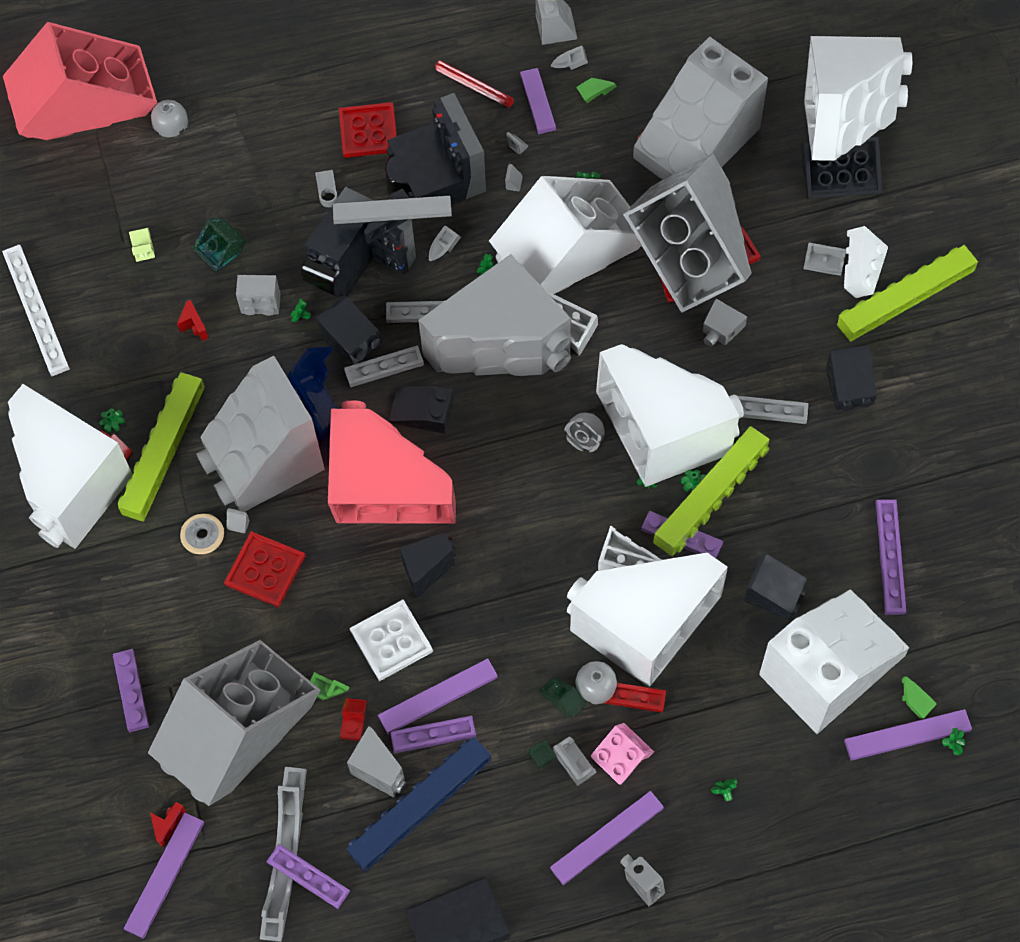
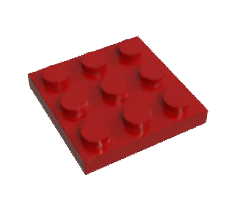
M393 102L339 108L344 158L387 153V140L397 136Z
M251 531L224 584L227 587L279 608L305 558V553Z

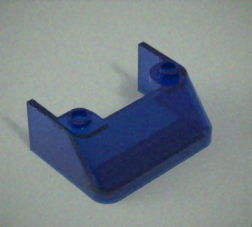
M332 347L308 348L287 375L288 380L312 418L318 442L330 438L331 409H337L323 385L328 377V369L324 361L332 352Z

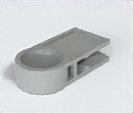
M333 170L316 172L320 203L325 207H332L338 198ZM327 193L335 195L330 201L322 199L323 195Z

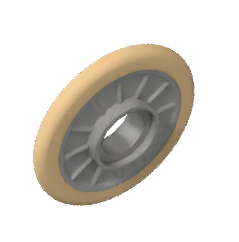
M197 514L190 517L183 524L180 533L181 542L188 551L194 554H207L217 549L224 537V528L215 516ZM200 530L208 532L204 538H198L197 533Z

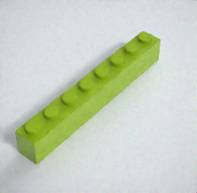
M965 245L960 248L956 247L946 256L936 258L932 264L922 266L916 273L906 275L902 281L890 284L886 290L874 293L866 301H860L851 310H844L839 315L837 325L851 342L974 272L978 261Z
M180 372L178 378H175L172 392L165 399V407L158 414L157 424L150 431L148 444H145L142 449V457L134 466L132 478L127 481L124 496L119 498L118 508L122 515L144 522L205 388L201 378Z
M750 426L657 530L653 543L671 556L677 551L681 552L686 545L687 539L689 537L692 539L696 535L698 527L701 524L704 525L709 520L710 513L713 510L717 511L723 498L725 496L728 498L734 491V486L737 483H742L746 477L745 473L755 468L760 456L763 458L767 454L770 439Z

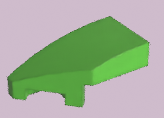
M591 78L576 88L586 103H589L601 93L605 96L617 86L614 82Z
M315 672L310 680L311 683L320 689L317 698L323 701L347 692L349 689L348 686L336 680L331 681Z
M903 677L904 696H902V701H906L910 709L920 719H924L935 707L936 703L908 677Z

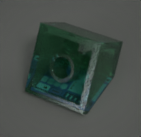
M211 218L207 220L192 249L215 272H218L239 256L246 240L224 218Z

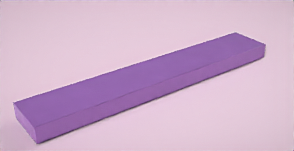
M897 499L876 500L885 615H905L906 602Z
M486 659L379 714L378 717L387 734H390L391 731H396L498 678V675L489 659Z
M964 709L847 738L844 742L852 761L948 737L952 728L968 732L972 730V727Z
M651 791L553 864L550 867L551 871L561 884L565 885L664 809L663 805Z
M184 813L124 927L125 931L142 939L145 938L203 827L204 821Z

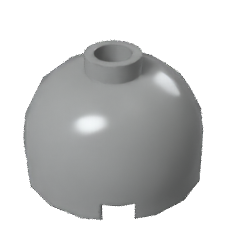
M163 100L157 103L152 110V126L154 130L159 132V135L174 137L179 135L180 131L187 128L188 116L180 103L174 100Z
M588 412L573 416L565 427L567 440L572 446L581 451L584 450L583 448L589 450V452L597 450L605 437V427L602 421L597 416Z
M589 662L582 666L577 673L575 681L576 690L583 700H587L592 704L605 703L612 698L616 690V674L604 662Z

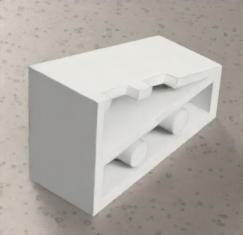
M865 226L847 230L850 243L849 247L846 248L849 260L848 264L845 265L844 288L855 298L872 295L888 246Z
M546 291L571 318L570 347L580 356L598 326L597 315Z
M610 526L598 562V570L660 561L661 559L645 548L639 547L630 538L624 537L615 528Z

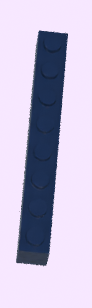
M475 737L471 740H465L460 745V750L455 754H449L444 759L445 763L439 768H433L428 774L429 777L423 782H417L410 794L400 797L393 809L384 811L380 816L381 819L376 824L371 823L366 827L365 833L360 838L355 837L350 841L347 852L364 872H367L492 761L491 754Z

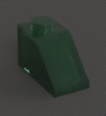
M552 677L539 690L540 694L555 708L570 718L578 715L586 705L573 686L555 677Z

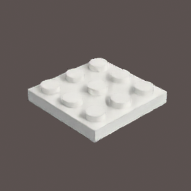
M404 600L350 628L353 637L379 681L433 652L431 645Z

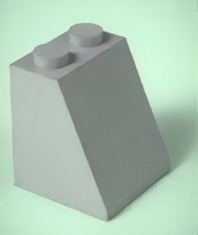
M536 0V19L542 45L577 39L571 8L564 0Z
M368 726L347 762L350 773L395 797L397 792H402L406 784L402 767L374 730Z

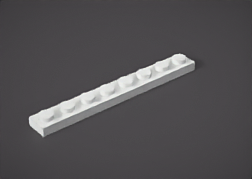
M17 245L2 251L51 376L70 370L21 246Z

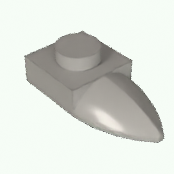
M579 46L561 54L553 61L551 67H570L572 70L587 64L588 61L584 47Z
M444 226L431 245L429 261L440 258L447 251L451 252L461 237Z

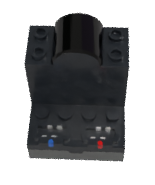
M455 93L433 101V123L387 140L388 148H386L389 158H387L388 161L385 165V176L389 195L403 189L409 198L450 196L451 205L486 192L484 150Z
M345 187L334 204L374 200ZM332 205L305 244L307 257L301 269L302 280L332 296L343 297L344 295L348 296L372 259L380 265H386L387 268L396 273L405 275L416 259L412 219L407 220L367 244L364 231L370 222L334 224Z

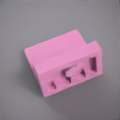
M625 723L616 725L591 754V758L618 784H622L642 760L649 758L654 751Z

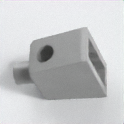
M716 299L703 325V333L707 335L703 340L704 343L709 347H713L716 341L726 345L746 326L747 316Z
M627 854L622 858L620 863L625 867L624 871L627 881L648 906L665 894L663 879L643 857H638L635 860L630 854Z

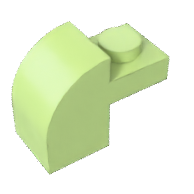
M149 228L130 231L129 235L133 246L132 252L135 255L136 262L155 258Z

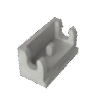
M809 243L803 269L841 276L846 249Z
M571 737L566 738L553 747V753L577 786L596 774V770L591 766Z

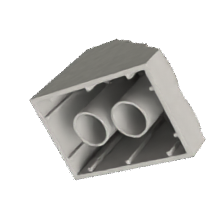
M709 37L688 57L670 89L654 111L653 117L634 145L633 158L662 180L712 153L722 168L760 129L768 77Z
M713 153L651 186L623 214L681 313L745 282L752 274L730 182Z
M511 254L418 320L423 357L437 372H473L476 376L511 374L515 376L542 375L550 369L554 372L562 370L571 360V318Z
M275 356L252 366L236 391L230 394L215 419L206 427L200 437L204 450L196 453L206 474L216 470L222 481L214 484V487L223 504L226 506L234 501L239 511L243 512L325 470L312 418Z
M259 640L183 679L148 754L160 763L165 773L175 776L190 789L195 799L205 802L210 806L230 794L251 770L283 739L288 731L311 709L320 689Z

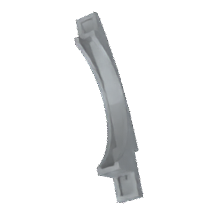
M285 767L283 786H278L276 847L280 844L297 855L307 769ZM274 867L268 894L262 909L261 917L263 918L260 939L282 942L293 880Z

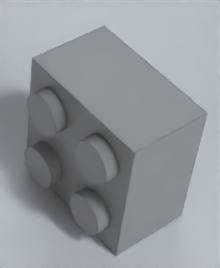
M238 275L236 297L241 314H264L268 316L279 314L281 294L275 275Z

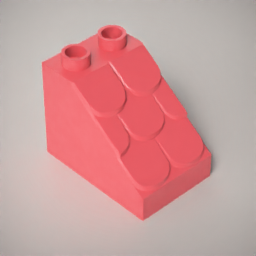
M47 22L3 75L16 128L20 135L27 138L34 137L50 140L70 136L76 132L107 127L112 123L146 116L157 104L140 46Z
M345 401L342 403L341 409H331L328 505L336 523L455 524L456 499L451 477L443 469L424 457V451L401 436L400 432L392 424L372 410L366 409V404L361 401Z

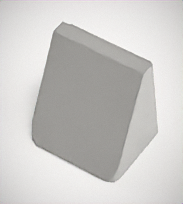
M509 132L506 134L507 145L519 155L528 148V145L516 135Z
M509 164L507 169L506 189L520 191L523 177L512 164Z
M229 508L227 510V529L245 533L250 521L247 513Z

